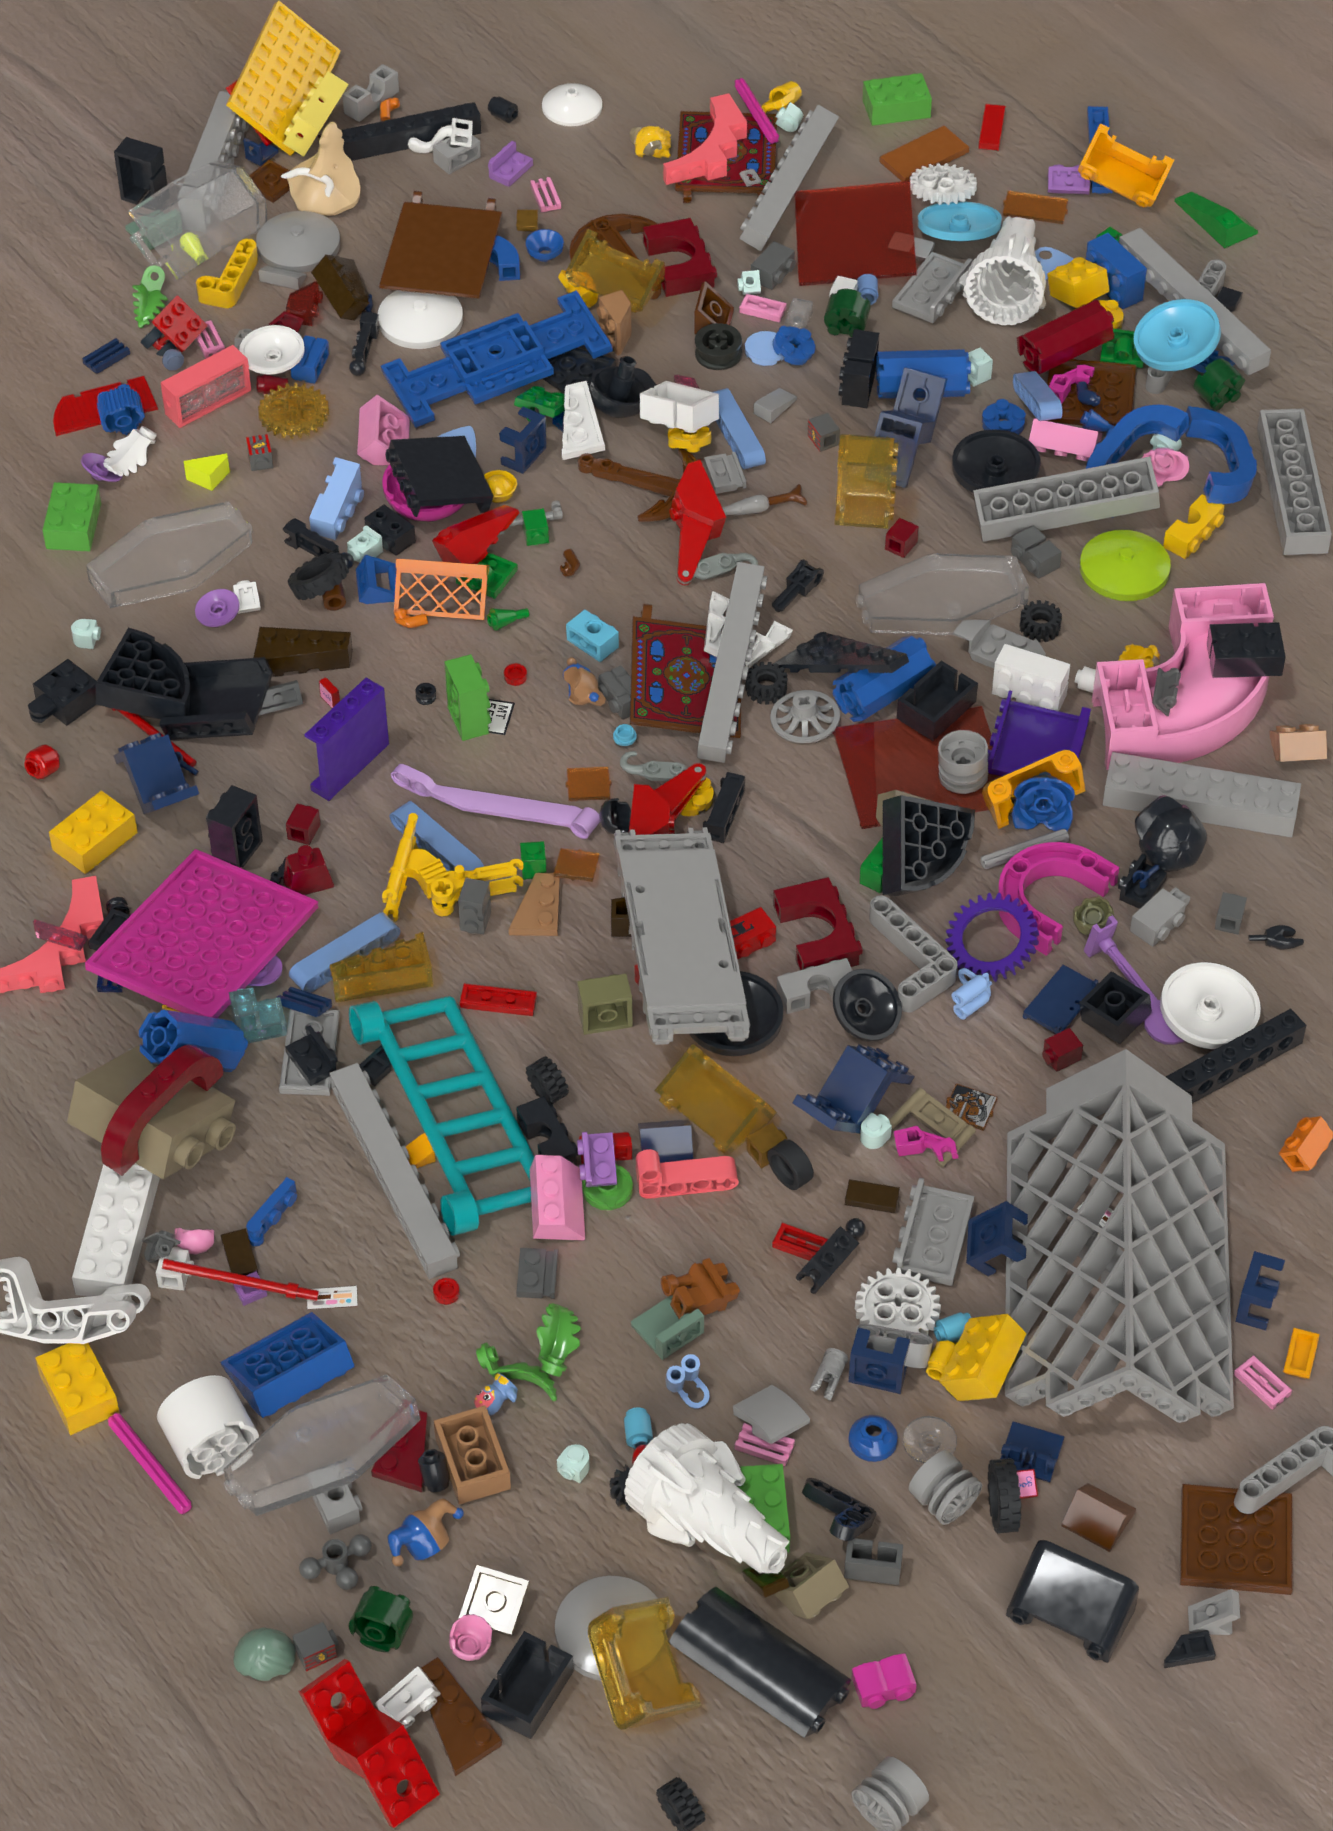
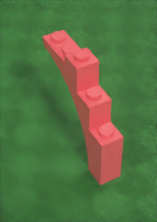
M729 93L710 98V115L714 122V128L703 144L691 153L663 164V180L666 185L705 176L707 180L727 176V159L737 157V140L747 138V121Z
M96 876L72 880L71 903L62 925L52 938L37 951L20 961L0 968V993L28 989L39 986L40 993L65 989L62 966L86 962L82 939L91 938L104 921Z

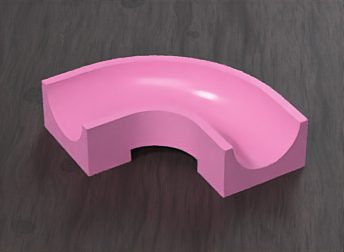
M1265 583L1176 588L1173 593L1169 620V631L1175 653L1173 657L1151 668H1145L1143 659L1097 662L1092 703L1093 707L1102 706L1106 740V770H1109L1112 752L1176 763L1189 761L1224 746L1250 724L1261 708L1265 698L1269 676L1212 678L1206 643L1210 624L1254 623V627H1256L1258 623H1273L1274 616ZM1158 668H1161L1164 672L1169 671L1171 668H1177L1181 673L1179 685L1176 686L1178 688L1177 703L1170 709L1169 716H1166L1152 703Z

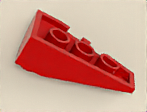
M507 505L497 507L441 530L432 542L443 562L478 564L488 554L487 548L490 544L497 543L499 540L498 534L507 530L518 516L519 511Z

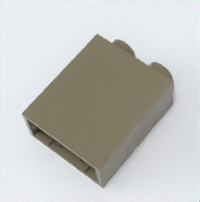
M140 1045L75 1080L67 1123L102 1143L106 1128L117 1108L159 1064L151 1063L140 1052ZM189 1081L152 1117L143 1129L138 1141L139 1160L136 1164L159 1178L165 1179L183 1167L188 1170L192 1169L201 1157L211 1150H223L231 1142L236 1130L235 1124L231 1122L235 1100L213 1087L206 1091Z

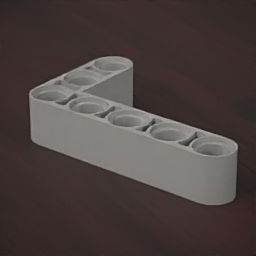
M882 895L874 897L870 902V923L920 968L919 971L902 981L898 986V996L902 1004V1011L913 1012L955 983L957 961L892 900Z
M1329 1426L1318 1427L1240 1482L1234 1499V1505L1237 1510L1245 1514L1254 1513L1320 1466L1333 1476V1428Z

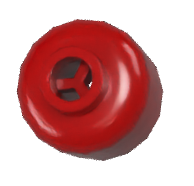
M40 745L26 754L25 770L30 776L44 779L59 769L60 756L51 746Z

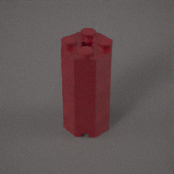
M1095 299L1017 337V351L1020 356L1024 354L1026 360L1023 361L1025 368L1029 372L1036 371L1040 375L1114 339L1112 324L1114 317L1110 311H1106L1100 302Z

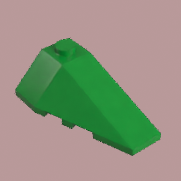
M1192 191L1175 198L1174 202L1224 249L1258 234V230L1245 218Z

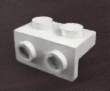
M417 1666L380 1698L375 1705L381 1712L400 1722L407 1729L415 1722L414 1717L422 1710L425 1712L436 1704V1698L441 1693L421 1667Z

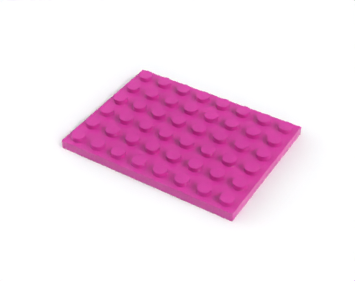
M195 849L85 962V970L182 1013L218 1018L318 909V901Z

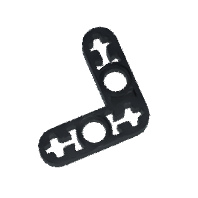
M807 1478L802 1490V1494L805 1497L838 1514L835 1516L829 1529L833 1536L841 1540L851 1541L872 1527L877 1515L873 1508L819 1479Z

